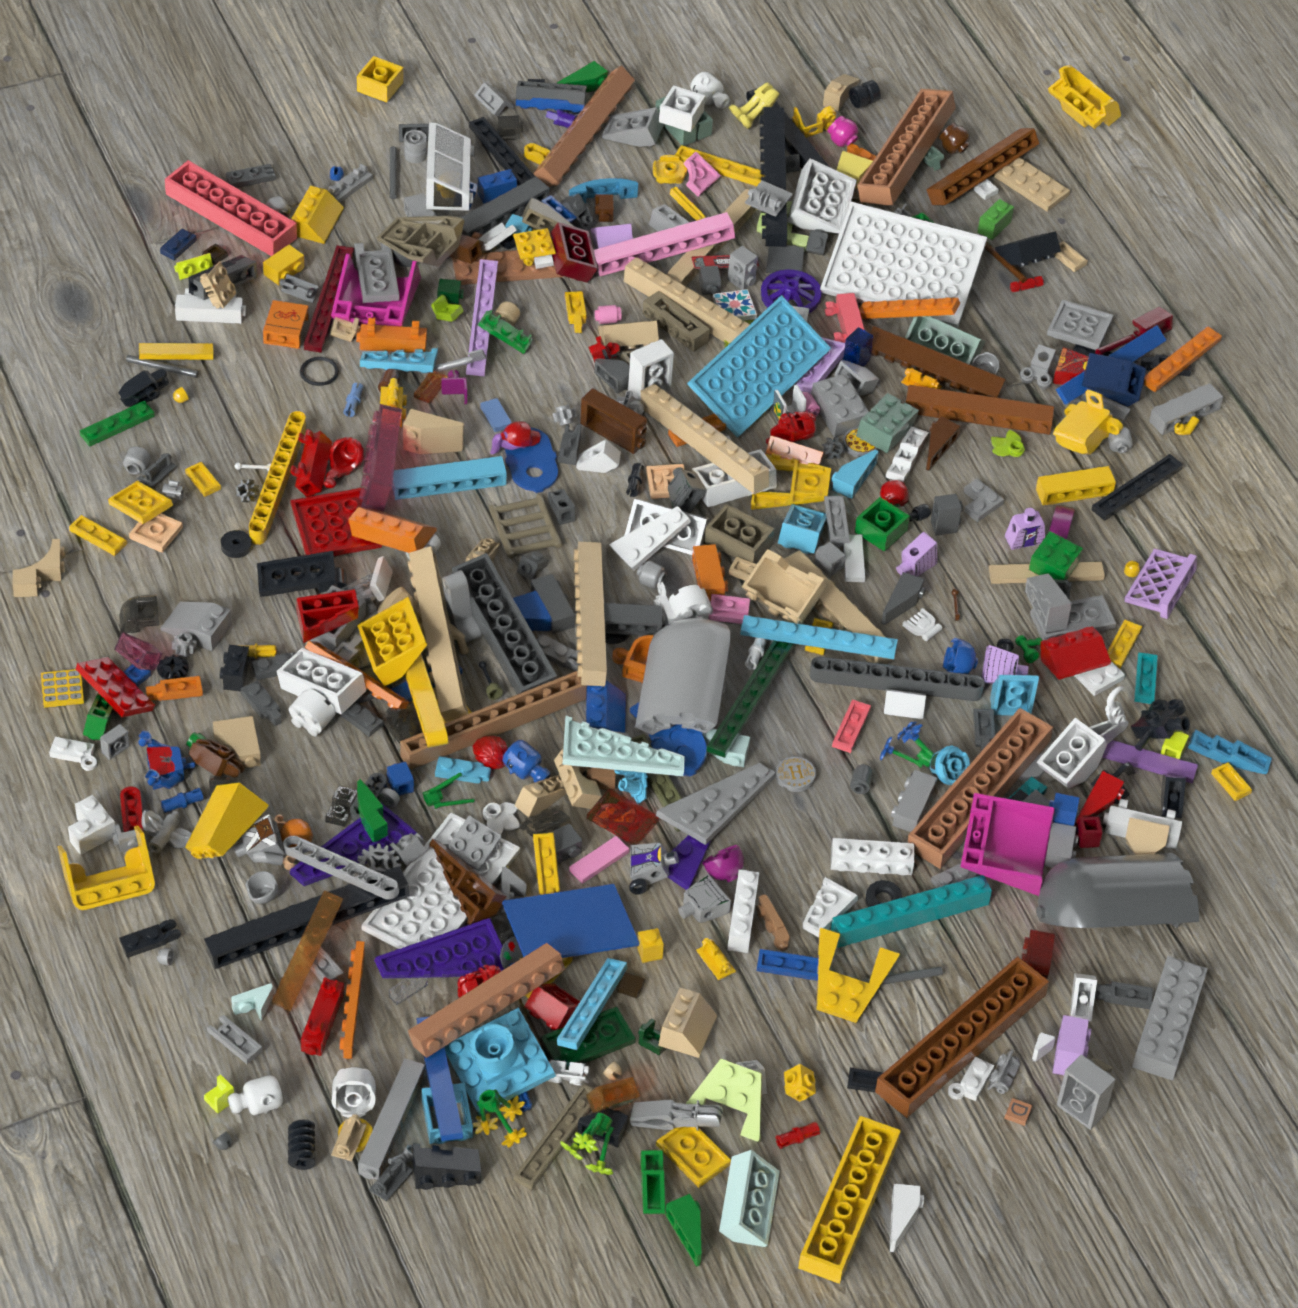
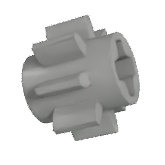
M569 404L556 407V413H553L554 422L559 421L560 426L573 423V417L577 416L575 408L570 409Z
M169 480V484L164 483L162 495L171 499L172 503L175 504L177 500L183 499L184 486H179L180 481Z
M180 633L178 636H174L171 649L176 650L175 654L178 656L188 657L190 654H194L197 641L192 640L193 636L188 633Z

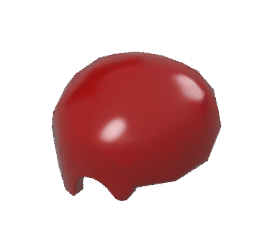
M890 480L880 488V497L892 505L899 504L902 507L909 501L908 488L902 481Z

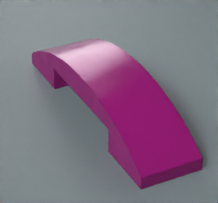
M1056 505L1049 531L1067 540L1075 509Z

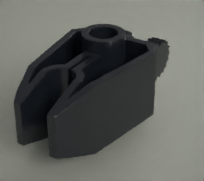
M158 369V371L156 370L151 374L149 371L143 370L124 383L118 394L121 396L120 400L125 407L134 406L142 401L147 403L157 399L160 395L159 390L169 384L166 370Z

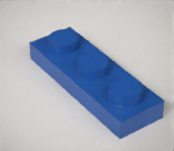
M760 949L756 971L818 981V958Z

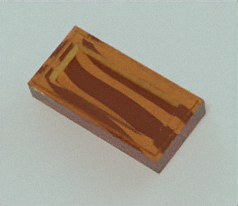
M435 371L429 372L414 392V398L430 404L442 388L441 379L447 378V376Z

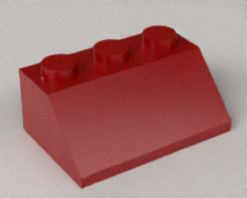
M1093 626L1041 641V661L1058 680L1111 665L1102 635Z

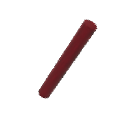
M1134 334L1128 335L1096 349L1095 353L1098 355L1105 354L1136 339Z

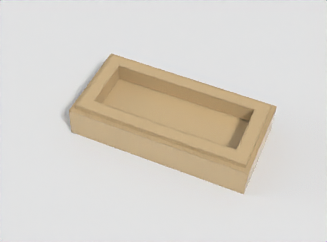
M1064 241L1059 243L1061 252L1054 255L1073 272L1087 265L1088 260Z

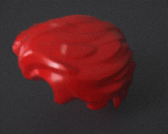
M482 736L473 744V753L479 763L491 769H500L505 766L502 759L508 746L502 738Z

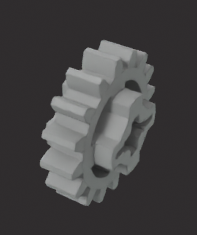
M380 844L377 845L376 849L370 845L369 851L363 849V856H358L357 859L360 862L358 864L365 866V862H367L370 869L379 873L390 869L388 867L389 862H391L392 868L399 866L401 869V864L398 863L400 857H394L395 850L389 852L387 845L384 849H381Z

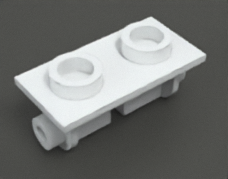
M555 1060L549 1062L556 1075L549 1082L561 1083L562 1080L570 1081L569 1083L572 1085L580 1086L583 1082L589 1083V1080L585 1077V1075L589 1074V1066H586L584 1063L570 1062L569 1070H566L567 1062Z

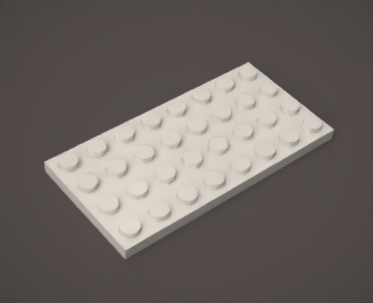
M453 813L447 816L425 844L426 852L410 863L403 872L409 885L410 897L373 910L362 924L363 931L400 949L462 928L468 918L460 909L461 904L458 898L454 896L443 874L444 869L442 865L436 860L437 855L434 849L429 846L431 840L435 839L448 847L465 822V819ZM502 838L499 840V843H501L500 848L492 850L480 870L468 864L493 886L502 876V867L508 868L520 853V847Z

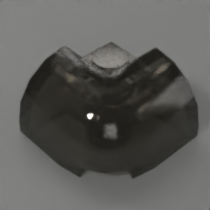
M157 594L137 595L127 599L122 604L119 614L120 634L140 632V627L159 626Z

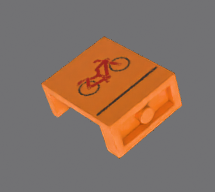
M273 300L263 329L264 344L299 349L304 321L309 319V306Z

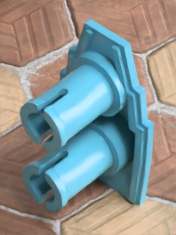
M614 770L616 774L625 776L619 782L618 788L620 791L630 793L637 804H640L647 798V773Z

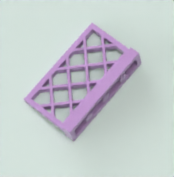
M1154 548L1125 596V602L1160 612V617L1168 619L1197 570V556L1189 554L1188 558ZM1156 556L1164 558L1165 560L1156 562L1155 558ZM1175 562L1183 563L1182 565L1177 567H1174L1172 565V563ZM1165 565H1168L1170 567V569L1161 571V569L1159 568ZM1154 568L1157 570V572L1153 574H1148L1147 572L1148 570ZM1173 573L1174 578L1168 580L1165 578V575ZM1161 577L1163 580L1157 583L1152 581V579ZM1145 581L1150 583V585L1143 587L1140 585L1141 582ZM1163 586L1167 587V590L1159 592L1157 589ZM1154 590L1155 594L1146 596V591ZM1141 593V595L1143 596L1138 599L1132 597L1133 595ZM1157 598L1160 600L1158 605L1150 602V600Z

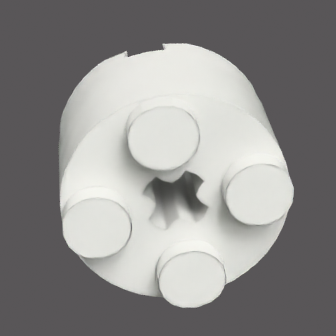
M699 585L685 586L678 590L679 593L676 596L673 593L669 598L676 621L688 618L709 619V615L713 612L705 589H701Z
M308 689L307 691L304 690L289 707V712L293 718L291 722L296 727L301 728L303 726L312 736L316 737L335 716V709L332 704L328 706L324 702L326 698L315 690Z
M357 1067L340 1069L332 1084V1105L335 1110L337 1109L341 1112V1115L347 1118L352 1117L353 1114L362 1117L370 1109L372 1110L375 1105L376 1083L371 1072L368 1069Z

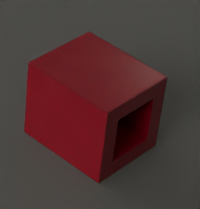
M1079 817L1076 835H1079V848L1099 847L1103 833L1099 817Z

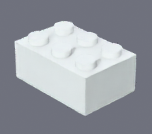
M662 339L636 349L630 354L628 391L632 390V396L635 400L641 401L640 391L654 384L667 393L671 391L674 353Z

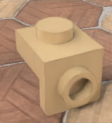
M335 317L330 335L351 342L353 337L357 336V331L360 330L358 325L359 319L355 318L352 323Z

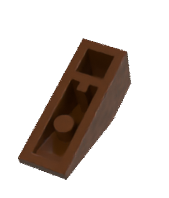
M942 416L936 422L934 421L929 429L931 434L926 470L928 471L954 444L959 436L960 426Z

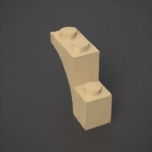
M52 539L50 550L39 562L26 568L13 570L12 585L14 597L38 596V588H41V581H61V573H65V562L61 561V558H65V547H61L60 539Z

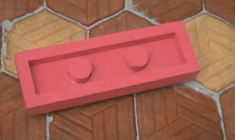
M852 699L833 740L832 747L849 753L852 752L870 712L871 705Z

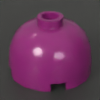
M732 845L718 851V854L714 857L712 855L709 856L702 864L713 879L719 881L726 879L727 882H731L738 878L737 873L744 866V856L739 845Z

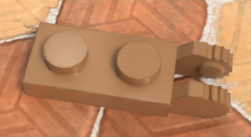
M765 894L761 895L756 906L757 914L759 917H763L767 931L775 937L774 945L778 950L785 951L788 948V941L790 939L788 931L768 896Z

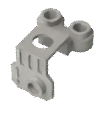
M1039 344L1037 349H1035L1031 366L1023 368L1020 372L1021 381L1031 383L1036 379L1039 388L1048 389L1052 384V378L1048 374L1051 361L1055 363L1059 361L1056 350ZM1038 357L1046 359L1047 361L1042 362L1038 359ZM1025 372L1031 373L1029 376L1024 375ZM1045 377L1048 380L1046 382L1041 381V379Z

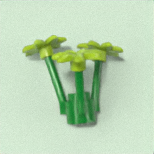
M597 1113L595 1119H592L582 1135L578 1132L575 1133L576 1137L573 1138L574 1142L570 1146L562 1141L560 1144L576 1159L582 1160L583 1158L577 1153L578 1149L585 1148L589 1153L598 1151L599 1149L594 1145L597 1141L593 1140V1135L596 1133L603 1136L605 1133L600 1160L597 1161L596 1165H586V1168L592 1172H599L602 1175L613 1174L612 1169L605 1168L606 1163L604 1162L610 1135L614 1130L610 1126L613 1121L607 1115Z

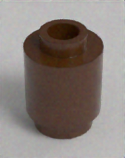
M387 369L383 372L378 384L380 393L381 387H388L392 378H396L399 384L400 377L396 370Z

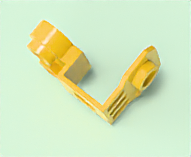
M833 106L825 107L821 113L817 114V123L805 127L798 109L794 107L792 121L807 138L823 132V128L827 131L835 121L836 111ZM817 127L816 131L809 132L812 128Z

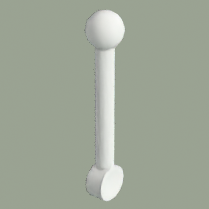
M238 462L235 464V469L250 468L267 469L269 471L271 463L267 465H245Z

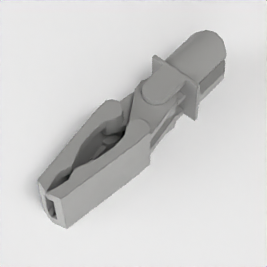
M673 1100L634 1102L630 1123L632 1126L662 1130H673V1128L696 1127L697 1131H699V1127H719L723 1107L720 1105H700L699 1100H697V1104L675 1103Z

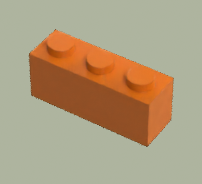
M716 544L693 546L692 562L697 584L701 589H705L709 601H711L712 594L725 596V592H728L727 580L724 581L723 579L725 571L724 566H720L721 553L717 552Z

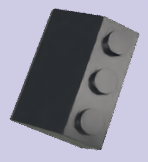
M1056 231L1031 236L995 247V251L1010 265L1018 264L1019 267L1029 265L1028 261L1032 263L1040 262L1042 257L1044 259L1053 258L1055 253L1061 252Z

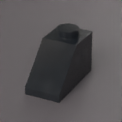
M1163 774L1161 816L1166 817L1167 811L1173 810L1176 811L1175 818H1182L1186 778L1183 775Z
M609 1108L579 1119L578 1133L583 1134L592 1119H595L597 1113H603L610 1117L613 1121L610 1126L614 1130L610 1135L608 1144L615 1147L619 1146L628 1123V1115L619 1110ZM595 1133L593 1139L604 1142L606 1134L604 1133L603 1136Z

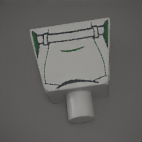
M707 874L684 892V905L679 907L678 911L683 919L693 915L699 923H703L728 914L730 912L731 900L711 876Z

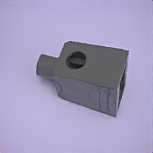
M678 467L673 470L674 478L668 485L672 508L678 506L682 511L691 513L707 490L696 472L683 470V468Z

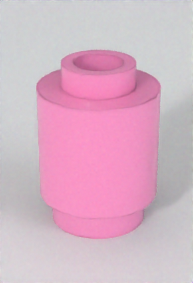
M598 306V309L594 312L595 321H598L599 324L617 323V321L622 319L620 306Z
M802 392L806 398L805 411L812 412L817 416L820 412L819 405L811 394Z

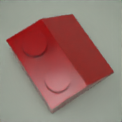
M550 983L542 984L534 989L524 1007L530 1011V1015L543 1019L549 1028L557 1030L565 1027L580 1001L556 984Z

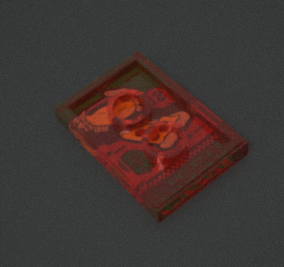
M610 788L586 815V819L632 845H639L659 822V817Z

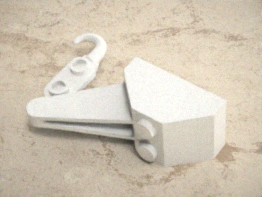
M1119 686L1108 696L1105 708L1108 717L1107 721L1087 727L1075 718L1037 761L1038 766L1068 789L1085 782L1098 767L1107 744L1128 726L1121 703L1114 701L1120 691H1124V688Z

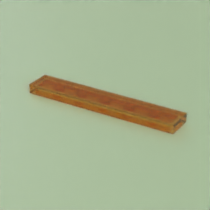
M325 890L323 891L271 1001L272 1004L291 1012L342 904L343 898Z

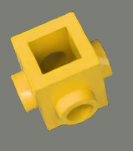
M798 1064L784 1072V1089L788 1096L800 1102L816 1094L814 1071L802 1064Z

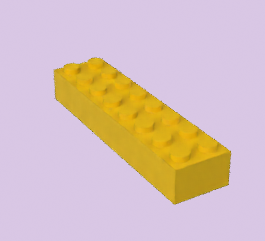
M863 1116L859 1117L800 1254L798 1269L840 1284L898 1146L901 1130Z

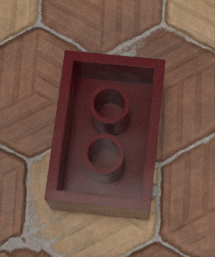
M558 222L550 233L556 253L552 254L556 274L588 283L598 269L589 231Z

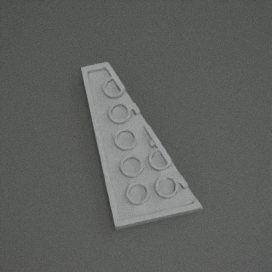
M758 763L657 810L656 816L706 845L775 778L776 772Z

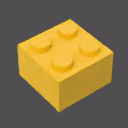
M375 56L369 60L357 75V92L384 102H388L403 84V67Z

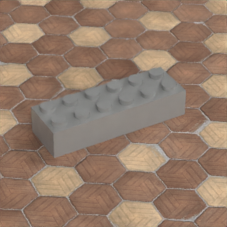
M1167 956L1132 1068L1173 1080L1208 968Z

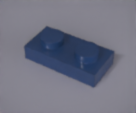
M182 228L160 248V254L175 261L197 241L196 235Z

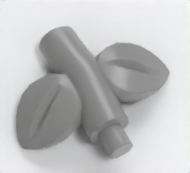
M144 810L142 814V827L147 834L153 836V839L148 844V848L152 852L160 853L167 843L174 848L186 846L192 833L182 828H176L179 824V812L173 811L172 814H168L163 820L158 814L150 810Z

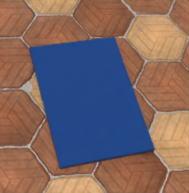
M615 884L502 901L523 957L546 943L558 951L562 958L635 947L640 944Z

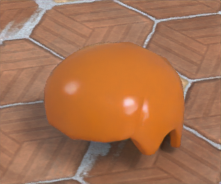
M303 819L287 821L280 831L282 842L290 836H297L309 842H312L313 839L312 829ZM292 844L288 847H296L297 844Z

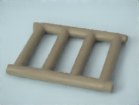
M541 494L533 499L496 507L493 504L489 506L490 514L509 559L521 553L556 546V548L562 547L561 539ZM536 505L539 506L541 511L501 520L499 513ZM544 519L546 523L545 526L509 534L506 533L504 528ZM544 533H550L552 538L513 548L510 544L512 540Z

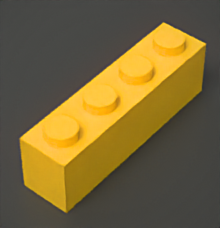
M1109 466L1038 477L1036 491L1044 506L1107 496L1114 491L1116 481Z

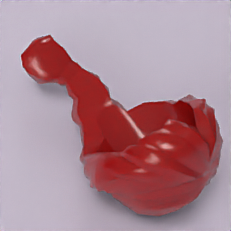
M345 437L333 443L329 455L331 470L326 474L324 482L326 488H334L336 486L335 478L349 475L361 465L364 460V448L360 441L352 437Z

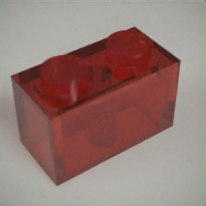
M1030 929L1029 937H1025L1023 949H1026V954L1022 953L1021 959L1044 978L1048 979L1055 934Z

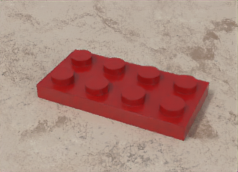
M109 657L77 663L75 669L121 717L153 711L155 704Z

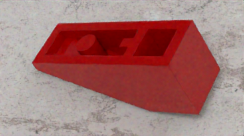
M1102 771L1075 820L1074 826L1076 829L1079 817H1096L1112 806L1116 799L1120 800L1125 791L1122 788L1124 781Z

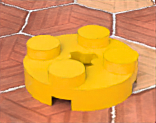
M663 155L660 157V160H655L652 172L656 181L660 184L683 183L687 175V168L684 165L685 161L682 162L676 155Z

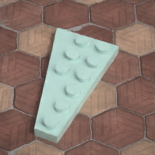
M565 717L562 765L683 776L684 774L683 755L662 748L657 750L649 747L648 743L641 742L639 744L631 741L632 738L604 728L598 730L590 727L589 723L583 721L578 723L572 721V717Z

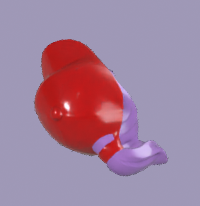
M524 421L510 423L503 432L494 435L490 454L498 453L501 447L514 450L535 446L539 443L541 435L539 432L531 430L530 425Z

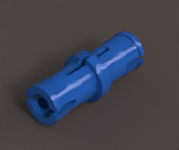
M200 788L186 793L180 792L177 796L162 800L161 806L164 813L181 807L182 809L187 808V805L202 801L204 798Z

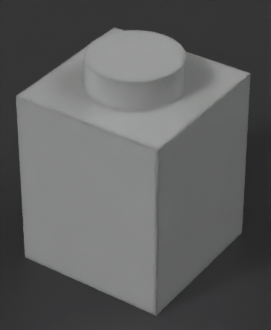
M831 542L820 546L816 550L814 564L830 577L844 568L846 555Z

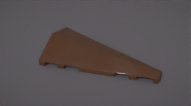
M432 839L429 846L434 849L437 855L436 860L444 869L443 874L454 896L458 898L461 904V911L468 918L467 923L471 925L497 914L502 901L507 896L441 842Z

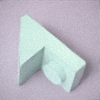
M270 983L232 996V1010L234 1014L247 1013L252 1009H256L260 1020H262L273 1000L272 984Z

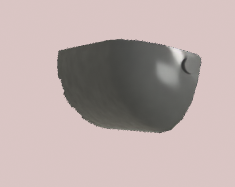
M1173 853L1082 857L1062 861L1049 871L1041 884L1036 914L1040 922L1050 925L1076 928H1103L1199 922V905L1197 895H1193L1191 885L1194 882L1189 870H1184L1182 866L1183 861Z

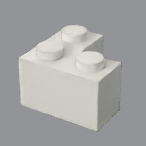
M93 795L75 804L78 822L68 827L71 844L82 855L112 839V833H115V821Z

